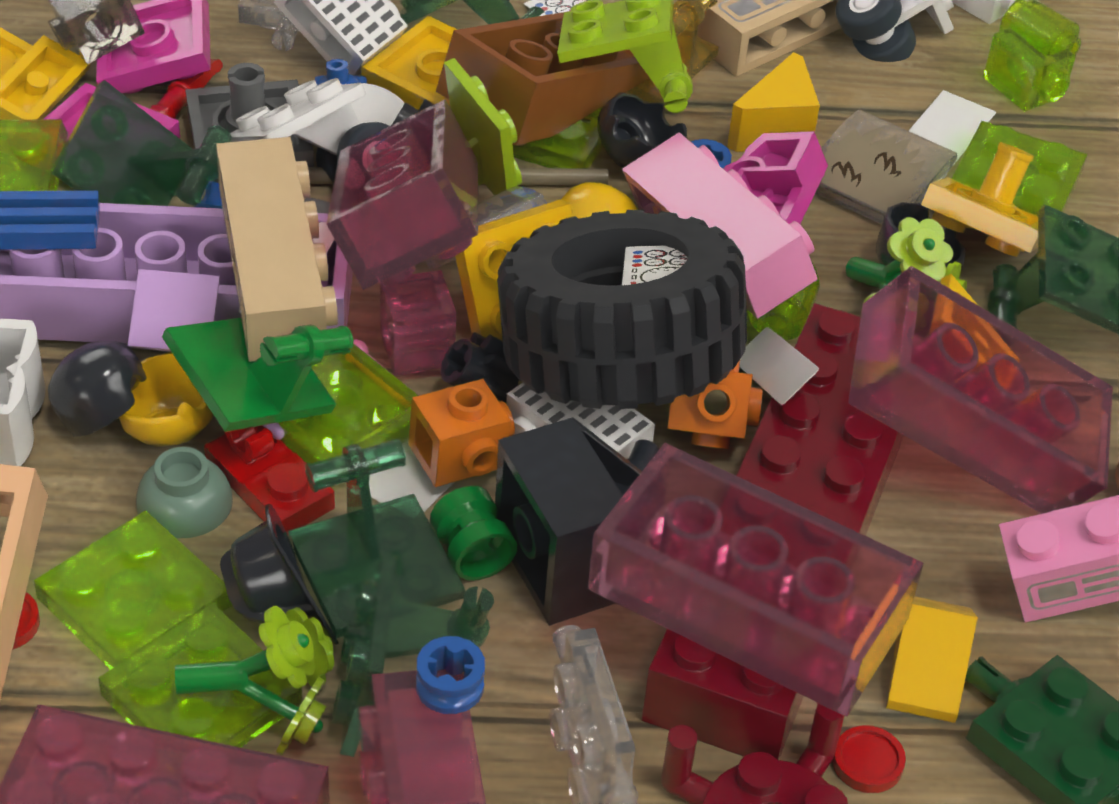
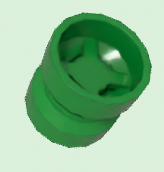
M465 486L453 490L443 496L430 513V524L442 544L449 546L448 558L460 578L468 581L482 580L497 574L513 560L517 553L515 538L506 523L498 520L499 510L487 489L480 486Z

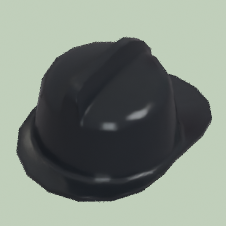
M271 504L265 505L267 520L236 539L231 545V549L221 558L220 568L228 598L239 614L250 621L258 623L265 622L264 613L270 607L278 606L285 614L288 610L299 607L307 616L317 615L336 645L339 644L307 590L298 559L284 525Z

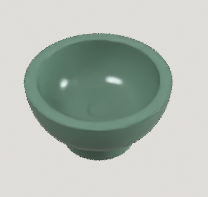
M175 447L163 452L156 459L155 464L143 475L136 494V510L143 524L153 532L170 538H192L214 530L228 517L233 504L232 490L223 471L212 461L206 459L203 453L190 447Z

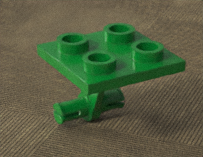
M241 318L165 328L162 335L163 340L225 432L332 413L336 402L311 367L320 363L324 356L350 353L349 348H353L354 341L353 335L347 326L342 325L336 328L319 330L311 324L295 327L292 333L288 335L264 337V342L260 344L261 357L256 361L249 362Z

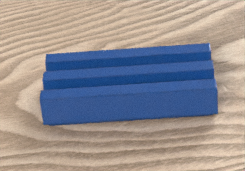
M0 191V250L96 249L100 214L98 191Z

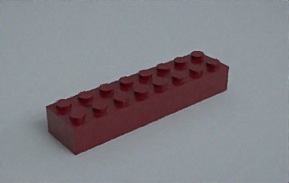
M814 303L794 348L819 367V370L785 404L781 405L773 397L771 398L649 667L641 721L669 731L676 725H687L695 730L698 737L697 740L741 756L752 752H765L773 755L777 760L780 759L921 394L934 339Z

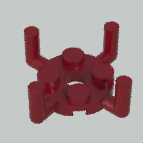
M824 697L818 701L808 744L796 764L777 760V758L769 753L752 752L745 755L738 765L725 771L714 782L692 772L698 739L697 733L687 725H676L668 733L661 775L662 786L667 792L690 804H848L847 797L842 790L830 785L822 778L835 756L846 712L845 705L835 697Z

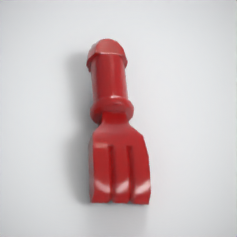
M210 59L211 70L198 73L188 79H176V81L168 86L166 94L156 105H151L150 109L175 119L184 106H187L185 90L204 88L209 80L221 71L223 63L220 59Z

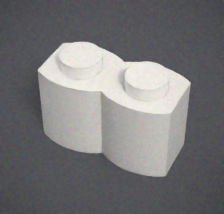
M0 319V464L21 466L28 458L33 447L34 431L32 418L43 404L45 382L34 322L32 320Z

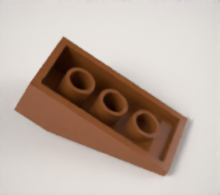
M564 12L454 30L445 61L455 58L470 77L477 76L483 83L489 101L498 111L504 109L509 114L517 132V142L512 144L516 146H523L527 142L555 136L603 107L618 93H626L650 77L630 50L560 63L557 51ZM443 64L436 92L449 100L445 66Z

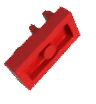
M263 425L227 431L223 436L204 445L206 459L212 461L223 471L230 487L263 521L267 520L265 505L271 504L284 525L287 535L335 509V491L281 439H274L271 431Z

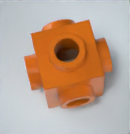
M739 360L735 368L731 369L727 377L718 384L709 383L704 392L692 397H688L685 394L675 397L674 402L670 403L667 429L692 432L691 444L729 449L730 437L745 439L746 425L758 426L763 389L751 387L753 374L739 373ZM712 390H721L727 399L726 407L717 414L707 412L704 406V399Z
M484 379L412 397L408 445L434 487L474 476H482L497 470L498 440L514 435L515 425L508 405L503 401L499 402Z

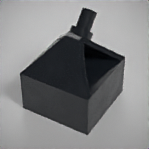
M574 417L498 440L495 504L499 510L498 520L506 523L517 542V553L512 562L549 626L624 600L643 558L652 526L657 486L654 483L655 474L652 469L660 453L658 446L652 441L638 440L629 458L626 459Z

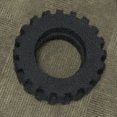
M627 210L626 213L610 214L609 211L595 212L590 217L580 219L574 216L560 220L559 224L553 227L542 226L534 230L530 238L522 237L513 245L510 252L508 251L498 269V294L503 351L506 357V364L515 376L530 390L537 394L546 392L551 400L567 404L570 401L581 402L583 407L601 409L602 405H618L619 409L638 408V404L654 402L656 406L672 403L677 396L685 394L688 397H692L704 392L709 383L718 384L727 377L731 369L735 368L746 350L747 313L744 256L734 241L723 230L716 226L709 228L704 220L694 217L683 219L679 218L677 213L660 211L658 214L645 213L644 210ZM663 245L682 252L688 258L682 267L667 276L644 283L622 285L626 247Z

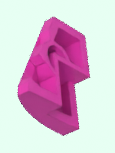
M814 131L763 133L745 149V153L740 159L726 165L723 169L726 172L731 169L735 170L745 181L749 191L757 198L761 195L768 197L776 207L780 217L788 224L793 221L801 224L828 164Z

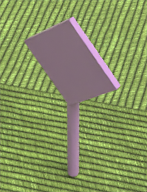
M138 269L127 346L137 349L171 351L162 338L165 328L215 321L220 276ZM278 422L263 425L271 431L274 439L280 440L284 437L285 431Z

